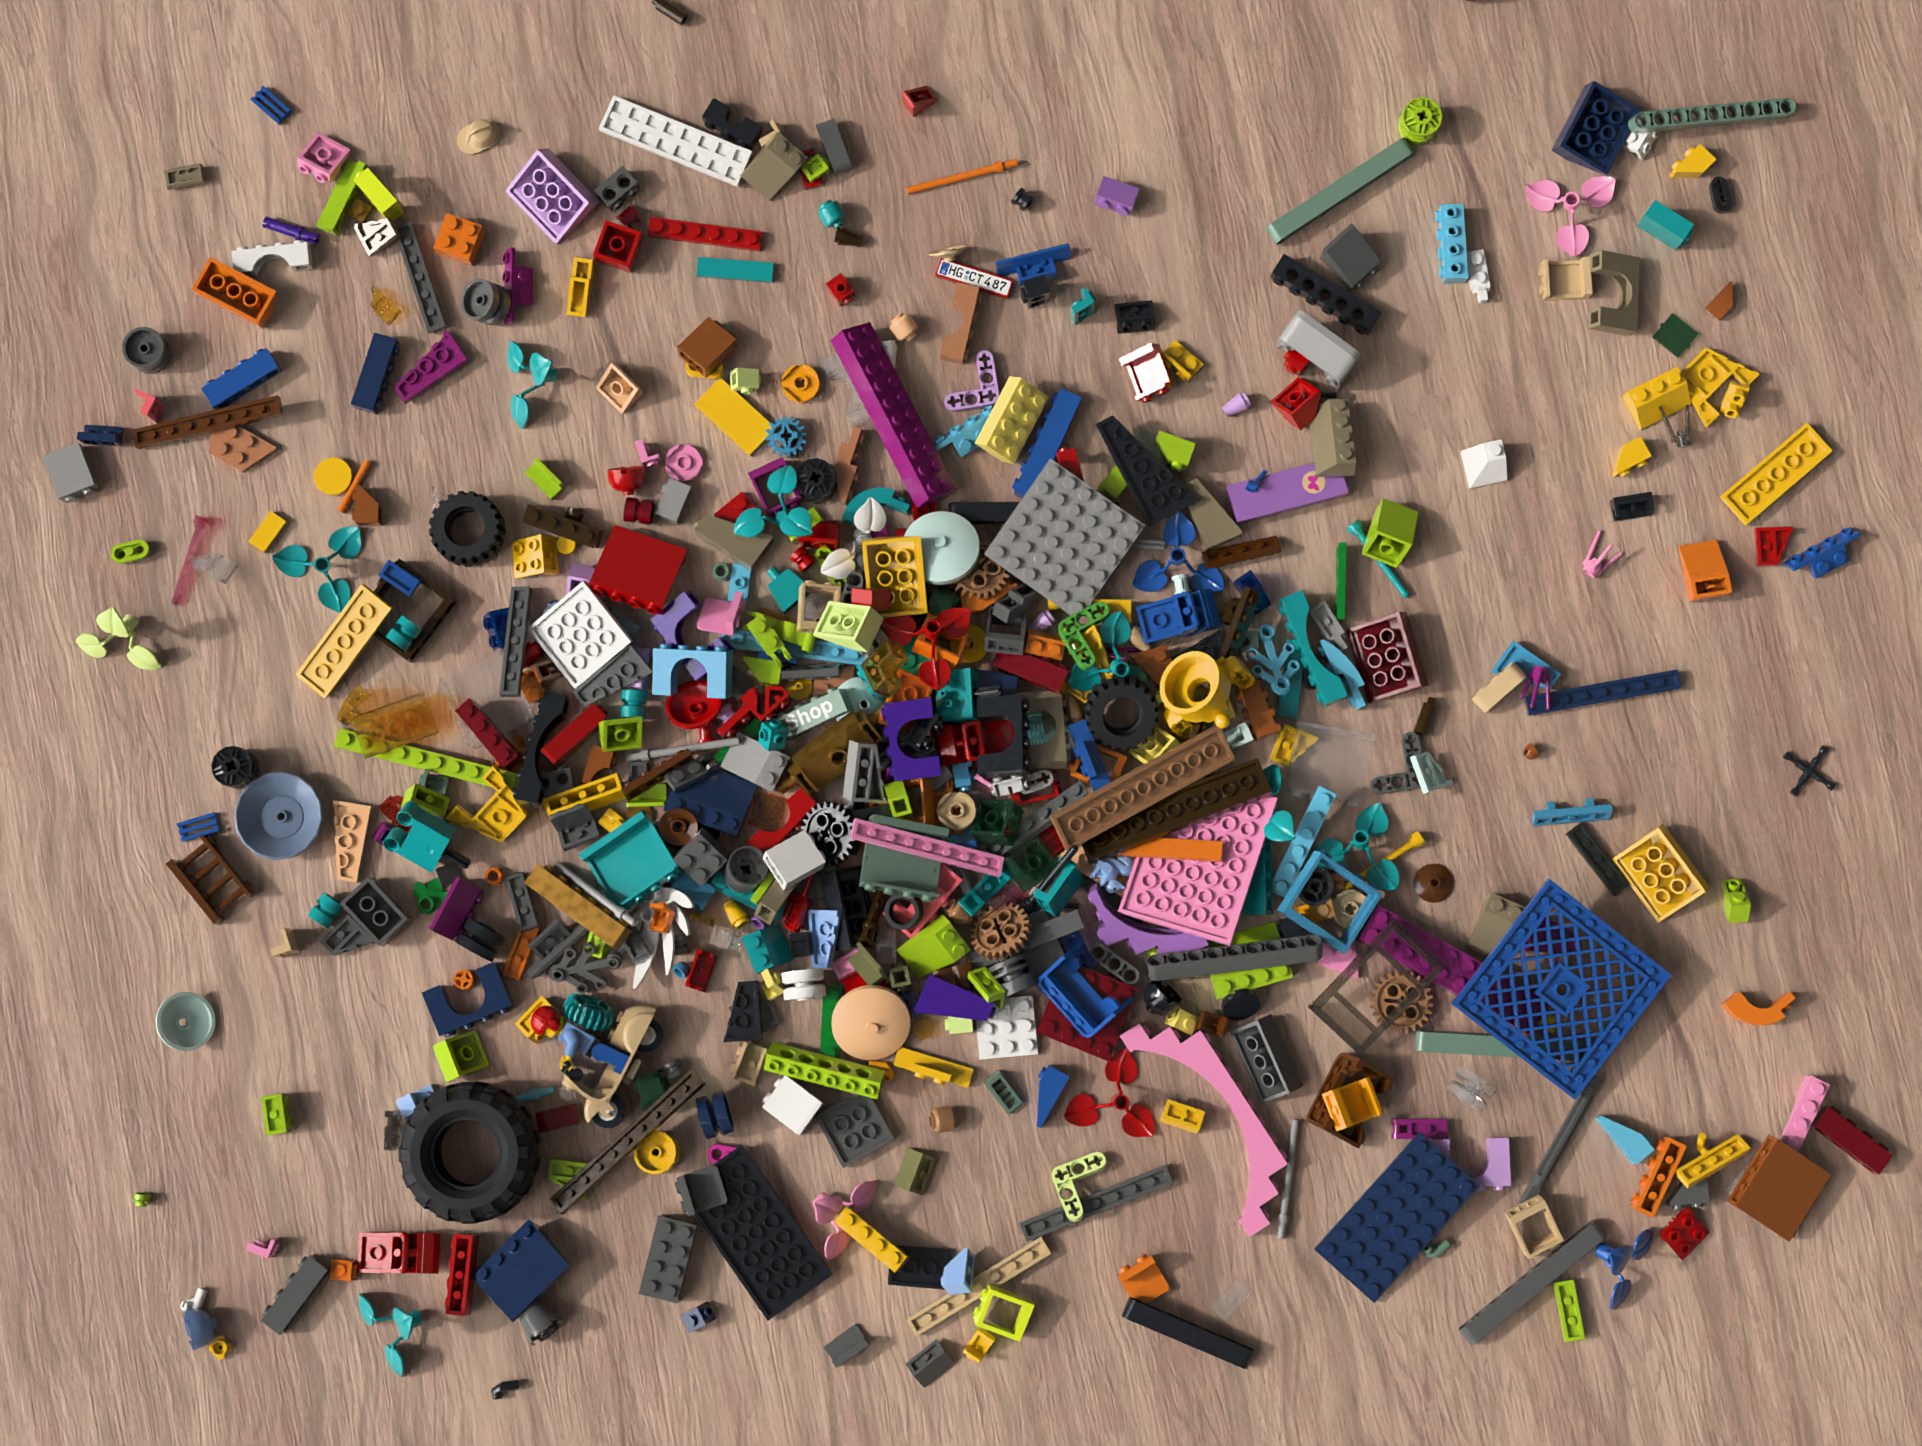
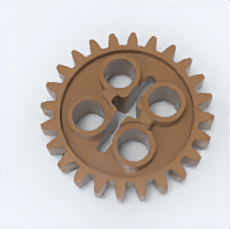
M980 537V553L984 558L978 559L968 575L959 581L951 583V585L957 583L955 590L962 589V596L969 593V599L976 595V599L979 600L980 596L983 595V598L986 600L988 593L992 597H994L995 591L1000 593V586L1005 587L1006 582L1004 580H1008L1009 575L1005 574L1008 573L1007 570L990 560L983 566L982 570H978L971 579L966 580L974 572L975 568H979L988 558L984 553L989 547V541L986 539L982 543ZM994 566L997 572L991 573L987 567ZM974 579H981L983 585H976Z
M1004 902L1002 906L996 903V908L994 909L990 905L988 912L983 910L984 915L977 916L979 921L973 922L975 928L970 929L973 934L970 936L971 944L975 951L982 958L987 957L989 961L994 958L995 961H998L1000 956L1005 960L1006 955L1009 954L1010 957H1013L1012 952L1019 953V946L1025 947L1023 941H1029L1027 935L1032 933L1029 929L1032 927V924L1029 922L1031 919L1026 911L1019 905L1015 906L1011 902L1008 906ZM996 919L998 924L1001 926L1000 929L1006 938V943H1004V940L1001 937V932L995 923Z
M1397 970L1394 971V977L1390 973H1386L1387 979L1380 977L1382 983L1374 984L1378 989L1371 990L1375 997L1369 998V1000L1374 1001V1004L1369 1006V1008L1376 1010L1372 1013V1016H1379L1376 1022L1383 1021L1382 1028L1389 1026V1032L1396 1028L1397 1034H1400L1402 1029L1405 1034L1409 1032V1028L1412 1031H1416L1415 1025L1423 1027L1421 1020L1428 1021L1425 1015L1432 1014L1428 1007L1434 1006V1004L1428 1002L1433 996L1427 995L1431 988H1424L1427 982L1420 983L1421 976H1417L1414 979L1413 972L1406 976L1405 970H1402L1401 975H1399ZM1390 986H1394L1397 989V994L1394 997L1388 994L1387 990ZM1409 988L1416 990L1417 994L1414 999L1409 998L1407 995ZM1402 997L1404 1001H1415L1419 1004L1417 1006L1404 1004L1400 1007L1399 1003L1384 1002V999L1399 1000ZM1389 1005L1395 1008V1014L1392 1017L1386 1013V1008ZM1409 1007L1415 1011L1413 1018L1406 1016L1405 1012Z

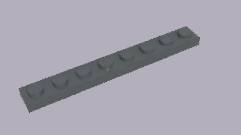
M1160 1166L1080 1198L1079 1200L1084 1210L1081 1220L1173 1184L1167 1166ZM1070 1203L1072 1212L1069 1214L1077 1216V1212L1080 1209L1076 1210L1074 1203ZM1060 1206L1019 1224L1026 1242L1075 1222L1068 1219L1063 1206Z

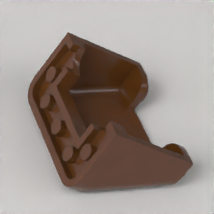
M1342 1052L1335 1059L1307 1114V1121L1359 1149L1365 1141V1131L1360 1128L1363 1122L1336 1131L1322 1094L1369 1077L1377 1096L1378 1093L1385 1094L1389 1092L1395 1078L1360 1058Z

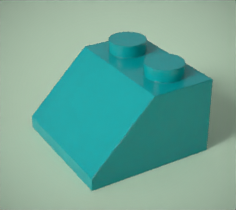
M780 924L760 929L741 937L756 974L794 960Z

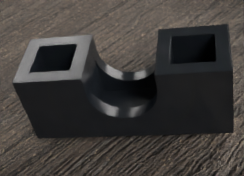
M713 98L702 115L704 125L712 131L716 129L721 132L720 135L725 139L730 140L731 138L736 141L738 146L752 151L763 133L762 126L748 117H745L739 125H730L727 122L731 114L730 107Z

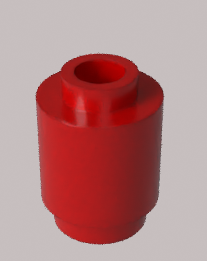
M530 641L526 643L523 669L530 667L542 655L540 653L542 648L535 641L533 643Z

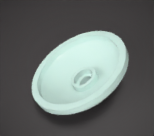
M860 677L845 681L838 689L846 690L855 714L861 709H864L867 714H872L885 701L883 699L879 700L876 696L874 697L867 688L869 685L865 681L863 682ZM861 701L866 702V708L861 707ZM847 714L836 718V721L838 722L840 719H842V718H843L844 716H846ZM867 723L863 725L867 732L872 730Z
M192 992L177 993L167 998L159 1007L156 1015V1029L162 1041L169 1047L179 1051L195 1050L203 1046L212 1036L215 1029V1014L210 1003L202 996ZM180 1019L185 1021L184 1026L179 1024Z

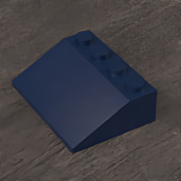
M1592 81L1584 86L1551 151L1570 162L1606 176L1630 132L1628 127L1629 120L1638 114L1641 109L1596 81Z
M717 769L708 774L707 777L677 792L671 789L664 811L666 812L673 808L687 809L695 816L698 824L739 838L758 785Z
M528 1220L471 1276L506 1316L514 1322L571 1265L541 1227Z

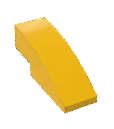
M574 257L566 315L586 317L593 282L595 259Z

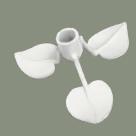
M869 497L854 516V524L857 529L853 534L855 541H853L852 555L850 556V552L846 548L833 551L821 567L822 574L835 579H845L851 571L855 570V563L852 559L855 557L857 545L862 547L861 539L872 538L870 535L871 530L880 531L886 524L885 512L874 498Z

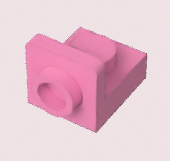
M642 439L635 441L642 465L648 468L657 466L658 462L661 461L660 455L656 454L648 457V455H651L648 444L644 445Z
M272 1238L268 1247H266L267 1243L260 1240L249 1242L246 1250L265 1258H272L273 1255L276 1256L280 1248V1244H278L279 1239Z

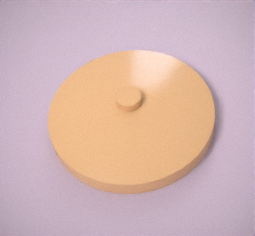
M866 985L849 991L838 1001L832 1014V1032L837 1044L847 1054L862 1060H878L893 1054L904 1044L910 1031V1015L904 1000L897 993L883 986Z

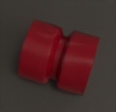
M627 497L623 521L635 523L638 520L639 523L644 525H651L655 502L645 499L640 503L638 498Z

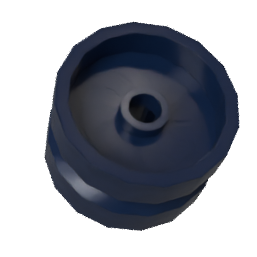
M724 1091L712 1094L713 1106L706 1095L696 1098L698 1118L706 1139L718 1136L717 1124L724 1135L734 1132L733 1120Z

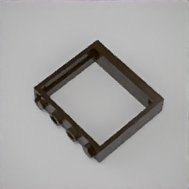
M398 559L394 562L395 564L415 576L444 599L422 627L421 633L416 639H413L406 652L378 631L374 634L377 639L411 663L457 601L404 561ZM380 578L374 592L382 598L392 584Z

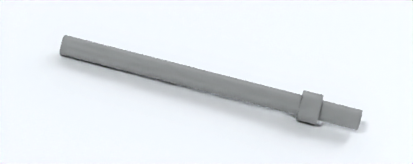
M735 737L651 751L649 749L640 750L638 753L626 754V761H649L651 758L675 755L678 751L687 748L690 752L740 745V738Z
M559 861L554 864L556 870L613 911L617 918L625 920L633 927L637 925L638 920L631 916L624 907L616 905Z
M1293 1119L1281 1210L1277 1218V1222H1279L1277 1238L1285 1239L1286 1226L1290 1218L1288 1210L1300 1120Z

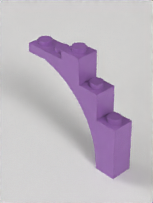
M1097 883L1090 886L1088 898L1092 905L1095 904L1097 908L1096 914L1100 921L1097 934L1099 939L1105 942L1106 946L1126 939L1129 948L1134 949L1136 954L1156 947L1158 954L1195 950L1209 945L1208 939L1170 928H1155L1132 921L1119 914L1105 900Z

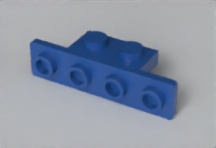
M1067 243L996 261L997 275L1004 276L1017 273L1020 286H1023V281L1045 274L1046 279L1057 277V271L1054 263L1071 259L1070 246Z
M1851 527L1844 528L1840 533L1807 548L1806 551L1799 555L1792 556L1784 562L1785 566L1792 571H1796L1809 564L1812 576L1817 579L1850 561L1845 544L1860 537V532Z
M1084 719L1069 725L1068 729L1075 744L1073 748L1077 759L1080 758L1083 764L1080 766L1083 776L1088 777L1094 792L1111 781L1091 731L1088 730L1087 721Z

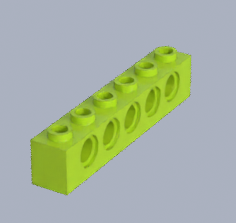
M776 1042L771 1043L766 1053L764 1070L874 1099H878L885 1076V1070Z

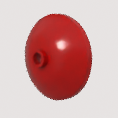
M688 681L678 686L676 695L668 697L665 707L666 714L671 723L679 728H701L711 723L718 716L722 709L723 699L707 698V681Z

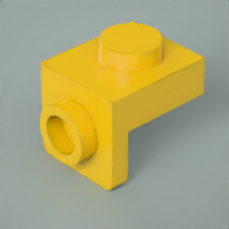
M979 1327L968 1342L963 1353L969 1359L980 1363L996 1337Z

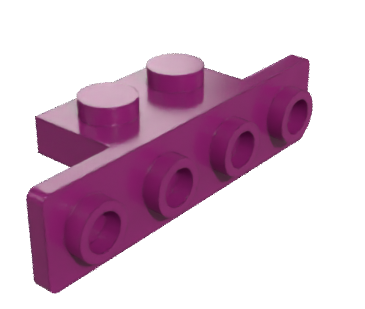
M514 247L506 250L502 258L505 264L502 280L511 298L510 309L504 319V325H510L515 321V305L526 307L533 305V268L515 266Z

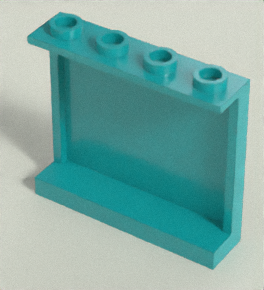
M643 811L631 817L579 854L582 861L588 863L607 898L628 911L635 903L643 902L648 894L659 891L662 888L661 885L675 880L678 877L677 874L682 872L681 868L673 861L674 856L661 837L650 815Z

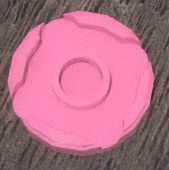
M676 445L666 455V471L676 481L690 482L696 479L702 471V456L692 445Z

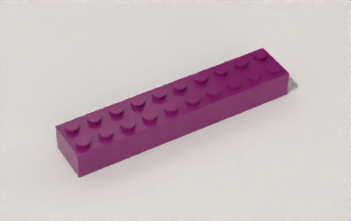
M868 322L841 330L831 340V343L916 507L920 508L947 498L957 488L873 326Z
M1379 905L1374 907L1356 938L1362 944L1456 996L1482 964L1480 961ZM1509 978L1500 979L1501 988L1510 987ZM1496 981L1489 990L1497 989ZM1514 981L1515 986H1522L1521 984ZM1525 989L1516 990V1000L1526 999ZM1529 989L1530 998H1537L1538 996ZM1511 991L1502 992L1503 1002L1512 1001ZM1497 993L1488 994L1489 1004L1498 1003ZM1540 1001L1531 1002L1532 1012L1541 1011ZM1545 1002V1010L1547 1009V1007H1548V1005H1549V1004H1547L1546 1002ZM1526 1003L1517 1004L1518 1014L1527 1013ZM1512 1005L1503 1006L1504 1016L1514 1015ZM1499 1007L1490 1008L1500 1016ZM1541 1015L1532 1016L1533 1026L1538 1025L1542 1018ZM1528 1017L1519 1018L1520 1028L1529 1027ZM1514 1019L1505 1020L1515 1028ZM1529 1031L1522 1032L1525 1035L1530 1036Z

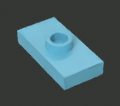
M732 563L728 601L732 602L735 591L743 592V601H746L747 604L751 571L740 564Z

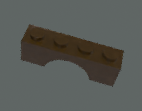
M534 504L527 505L522 520L523 523L591 548L599 547L604 530L569 519Z

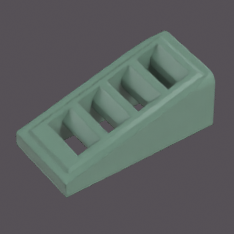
M999 1070L983 1081L1008 1115L1024 1103ZM1000 1078L1001 1081L992 1087L991 1085ZM1001 1086H1006L999 1093H996V1090H998ZM1010 1091L1011 1093L1002 1100L1001 1097ZM1015 1097L1016 1100L1006 1106V1103Z

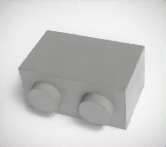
M671 478L668 483L665 482L661 491L663 493L662 498L657 500L654 507L656 516L679 525L692 494V487Z

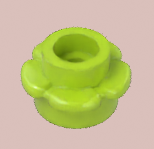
M136 1192L132 1201L135 1202L136 1206L146 1207L148 1203H151V1194Z

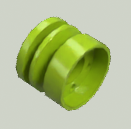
M1425 97L1414 98L1408 102L1399 118L1398 130L1402 138L1405 137L1411 145L1420 146L1430 142L1436 135L1442 121V113L1438 104Z

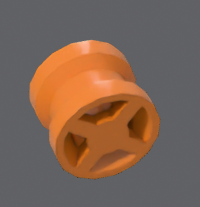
M460 970L454 976V983L460 989H470L476 982L475 975L469 970Z

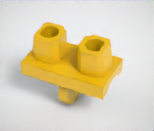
M1731 381L1719 412L1724 413L1726 417H1738L1750 386L1739 385Z

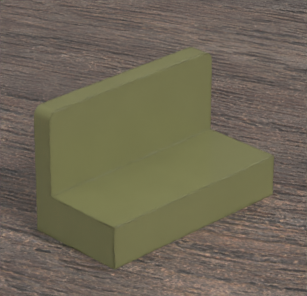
M858 942L856 945L859 951L847 960L868 985H878L887 976L880 965L862 944Z
M907 1148L894 1184L910 1192L923 1195L936 1158Z

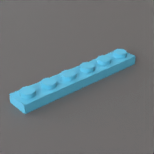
M1321 785L1318 786L1295 833L1296 839L1291 841L1272 880L1273 893L1285 898L1289 892L1294 878L1299 872L1337 793Z

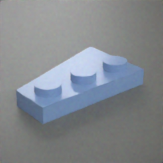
M808 910L812 968L832 967L842 910Z

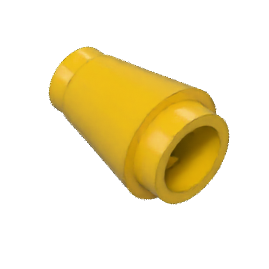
M733 899L723 905L732 927L740 929L749 922L748 915Z

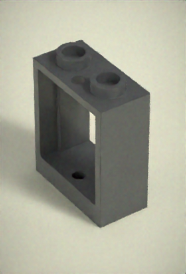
M989 606L984 651L1023 655L1028 610L1006 624L992 614L994 607ZM992 624L1021 627L1020 635L991 632Z

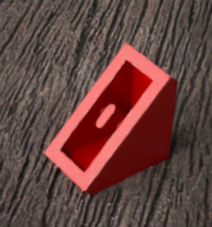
M928 86L906 90L902 93V101L913 117L937 101Z
M852 588L851 604L870 606L874 610L890 609L891 589Z

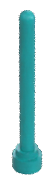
M1358 519L1346 529L1350 534L1357 536L1364 545L1367 536L1364 534L1363 525ZM1375 560L1402 597L1408 598V590L1389 565Z

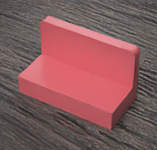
M135 389L134 393L145 400L140 412L151 421L158 423L166 406L155 397Z

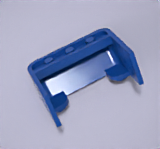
M1080 940L1038 978V985L1082 1036L1090 1038L1134 999L1130 997L1121 1005L1114 997L1108 996L1103 1000L1077 971L1081 967V960L1074 951L1083 944V941Z

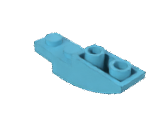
M1324 639L1319 641L1317 650L1320 657L1325 658L1327 663L1325 668L1332 674L1342 677L1343 686L1350 695L1348 700L1351 707H1355L1356 711L1364 708L1366 704L1359 688L1363 687L1365 683L1355 666L1334 645Z

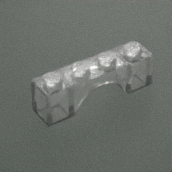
M836 351L819 359L828 380H839L850 387L852 399L845 410L853 427L860 428L871 422L872 420Z

